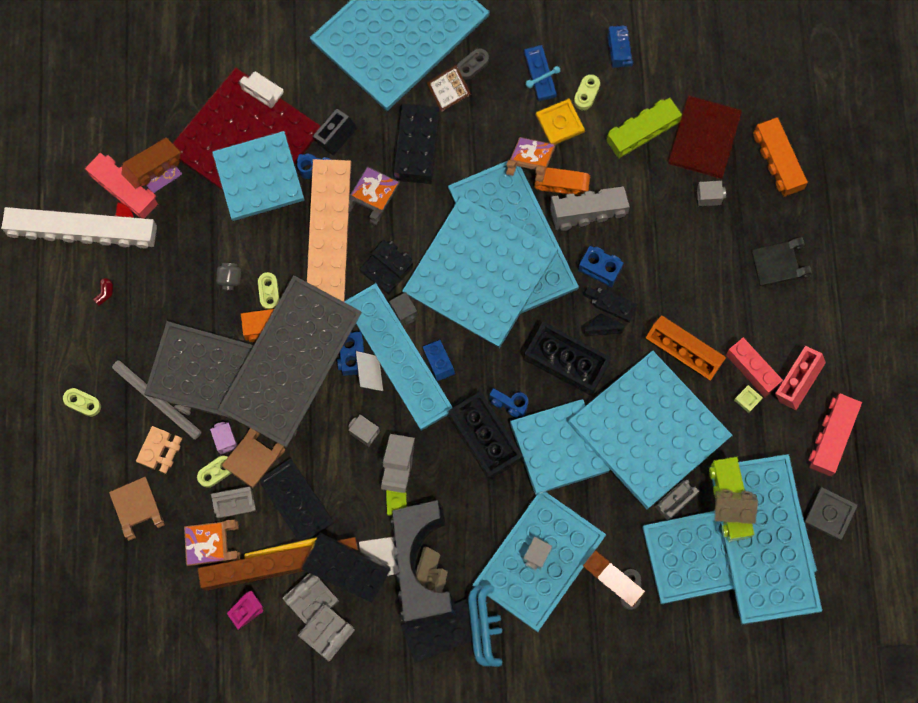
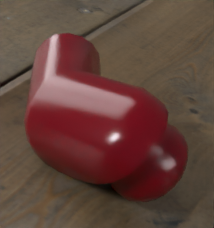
M103 278L100 281L101 293L93 298L98 306L108 300L113 294V284L107 278Z

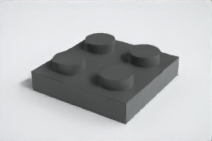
M821 487L804 523L841 541L858 505Z

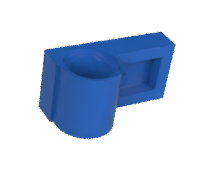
M299 154L297 160L299 173L302 178L311 179L313 159H332L315 158L311 154ZM304 166H311L309 170H303Z
M441 340L423 346L436 381L455 374Z
M494 388L491 391L489 399L492 400L491 403L498 408L504 407L513 417H524L528 408V398L524 393H515L510 398ZM520 399L525 404L522 407H517L514 402Z

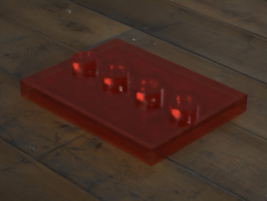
M688 96L668 164L722 179L742 110Z

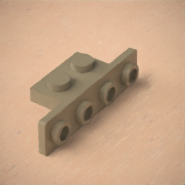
M424 547L416 571L417 578L424 588L442 593L448 572L444 569H436L440 554L429 547Z

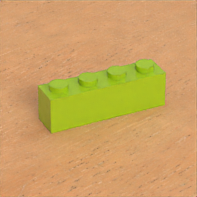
M671 98L665 101L662 99L655 104V107L647 108L638 117L626 120L621 127L611 129L608 132L607 143L619 159L680 123L682 114Z
M737 457L713 461L712 467H709L711 479L715 480L716 486L713 487L714 496L716 491L721 492L724 489L731 490L734 493L745 491ZM724 522L722 526L724 538L727 537L728 542L750 539L754 536L753 526L749 523Z

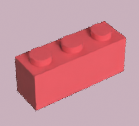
M744 337L728 350L726 356L764 398L783 381Z
M807 346L804 347L776 392L780 403L797 410L826 363L822 353Z

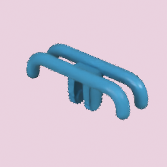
M492 585L486 587L477 586L472 589L469 595V611L476 661L482 666L499 667L502 665V660L500 658L495 659L492 656L490 635L502 633V628L489 629L488 623L498 622L501 618L500 616L488 617L486 596L494 592ZM477 596H478V606H479V615H480V618H478V611H477V602H476ZM480 636H482L484 657H483V655H482L481 638H480Z

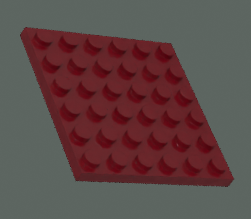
M237 68L231 72L172 143L181 152L180 161L222 191L223 187L212 151L284 131L295 165L299 154L303 155L315 140L313 135L321 127L281 98L270 108L242 90L240 80L243 76L248 79L250 77Z

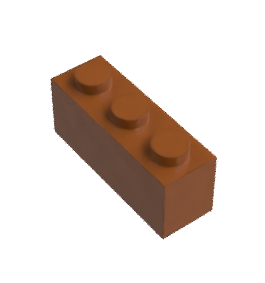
M166 137L123 162L121 174L137 189L140 186L147 185L153 178L162 176L168 169L175 168L180 162L181 152Z

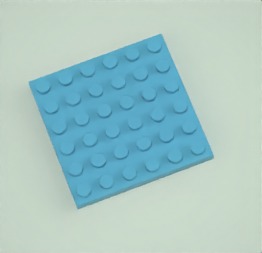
M461 196L402 292H406L414 300L500 348L558 253V249Z
M654 351L650 352L568 421L570 426L646 509H649L732 436Z

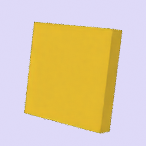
M570 99L536 112L537 119L550 144L560 143L585 132Z

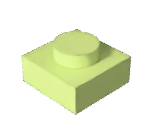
M747 385L734 401L750 413L763 397Z

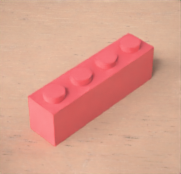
M99 153L85 168L88 175L120 202L128 206L138 217L145 219L158 205L155 199L156 195L151 190H145L141 186L135 189L121 174L122 167L118 168L114 165L116 162L107 155L105 157Z
M843 394L832 398L829 409L832 410L829 416H825L822 426L825 428L823 433H819L815 443L818 446L816 451L813 450L811 452L809 468L831 477L836 473L862 402Z

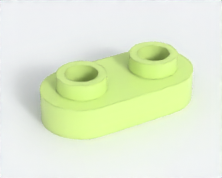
M587 75L583 78L574 100L575 106L578 109L587 110L592 106L600 87L598 77ZM592 81L594 84L589 85L588 82ZM581 97H586L587 100L583 101Z
M266 272L260 275L258 288L262 307L270 310L276 308L280 298L275 275ZM268 281L272 282L270 286H266L265 283ZM269 299L274 300L272 304H268L267 301Z
M69 389L63 395V401L69 408L86 416H95L101 410V404L97 398L78 389ZM73 397H77L76 402H72ZM94 404V408L89 410V406Z
M220 456L202 468L197 475L198 482L203 487L209 488L229 476L231 473L228 470L221 469L222 464L228 457ZM207 475H211L210 481H205Z

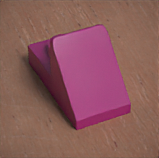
M250 591L227 614L237 629H240L260 615L263 609L253 592Z

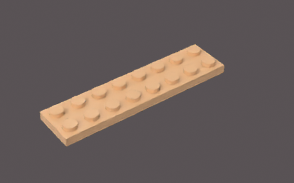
M313 159L307 283L344 302L351 161Z

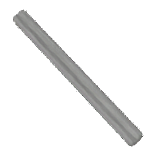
M116 361L112 368L144 395L147 384L121 361ZM145 396L193 439H197L200 436L201 431L167 401Z

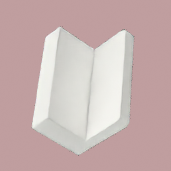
M253 72L249 79L243 76L240 80L242 90L270 108L275 105L284 93L282 88L257 72Z

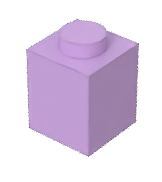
M221 422L214 425L215 428L210 429L220 455L232 451L238 446L229 423Z

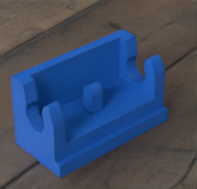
M610 26L608 39L612 67L632 66L633 61L627 26Z

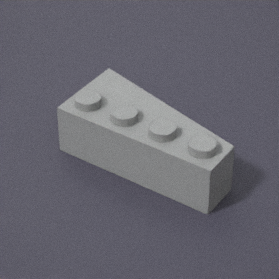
M623 186L602 189L598 194L592 191L584 192V194L577 197L574 193L567 194L566 198L559 199L558 196H552L550 211L555 229L565 231L576 225L586 226L593 221L604 222L611 217H624L628 214L630 206Z

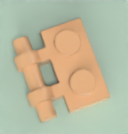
M152 426L136 462L154 470L157 464L160 463L162 465L159 471L166 474L168 468L172 467V460L176 451L178 452L181 447L180 442L182 438L175 435L173 441L170 442L168 441L171 436L170 433ZM165 447H167L169 450L165 458H163L161 455Z

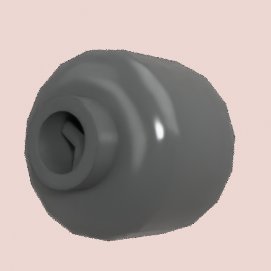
M222 263V266L217 268L216 283L221 285L224 290H234V286H239L241 283V268L237 267L235 263Z

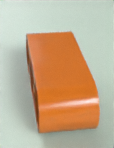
M547 168L543 182L535 181L534 187L542 191L564 194L574 193V195L581 196L589 190L590 175L584 172Z

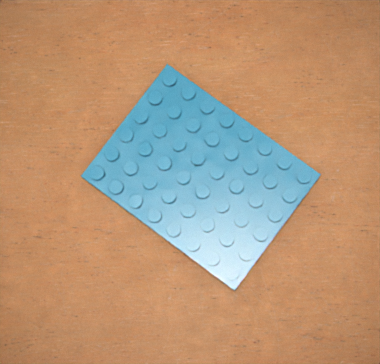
M351 0L310 37V41L388 111L489 16V11L476 0Z

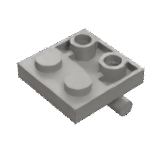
M310 573L282 598L306 625L323 604L331 609L339 602L322 581Z
M323 604L298 636L326 660L330 661L354 632V629L328 606Z

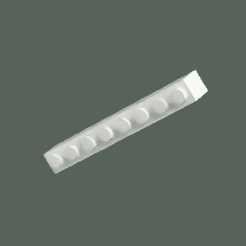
M5 207L1 229L7 236L12 238L25 236L28 239H37V237L49 241L62 239L65 242H74L76 240L85 244L99 242L102 245H111L113 243L122 247L137 245L139 248H148V246L154 247L157 225L153 219Z

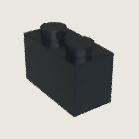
M336 109L313 137L323 149L334 156L355 132L357 127L348 115Z

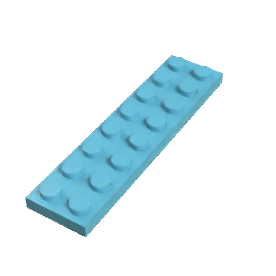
M375 283L344 301V303L362 312L356 325L420 430L422 431L447 416L448 411L453 408L377 284Z

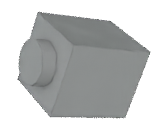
M722 181L699 182L697 187L698 206L721 205L723 198H726V188L722 187Z
M362 415L354 418L349 424L350 434L368 447L380 433L379 427Z
M534 537L523 559L526 562L525 565L535 571L537 568L541 570L552 546Z

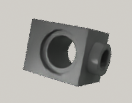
M406 292L389 301L390 307L402 325L405 323L406 325L411 324L418 317L417 310Z

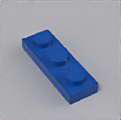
M542 45L524 49L532 81L550 72ZM551 75L534 84L538 101L556 97L557 94Z

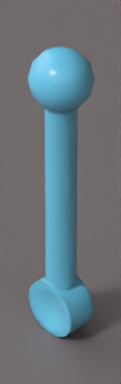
M556 66L552 71L536 78L535 80H528L526 82V87L532 88L533 84L545 79L546 77L554 73L558 74L560 72V68Z

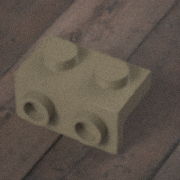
M726 489L721 490V492H715V521L756 524L758 507L756 494L750 491L734 493Z

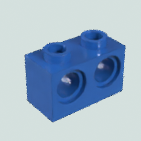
M589 246L579 265L578 271L613 287L624 263L617 256L605 254L599 247ZM595 258L598 260V263L592 264L589 262V259ZM611 266L615 271L608 272L605 268Z
M362 332L350 333L340 351L341 359H337L338 370H342L343 376L359 374L356 351L364 353ZM347 342L355 343L352 348L345 347ZM349 360L356 361V365L353 367H349L346 364Z

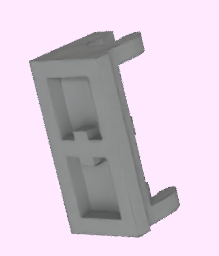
M683 480L655 508L667 520H670L699 491L696 487L692 488L688 480Z
M251 487L211 494L214 513L217 518L256 511Z

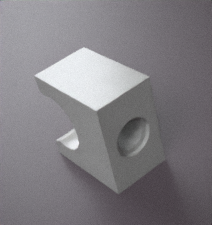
M390 434L383 460L385 471L381 489L406 493L412 468L414 438Z

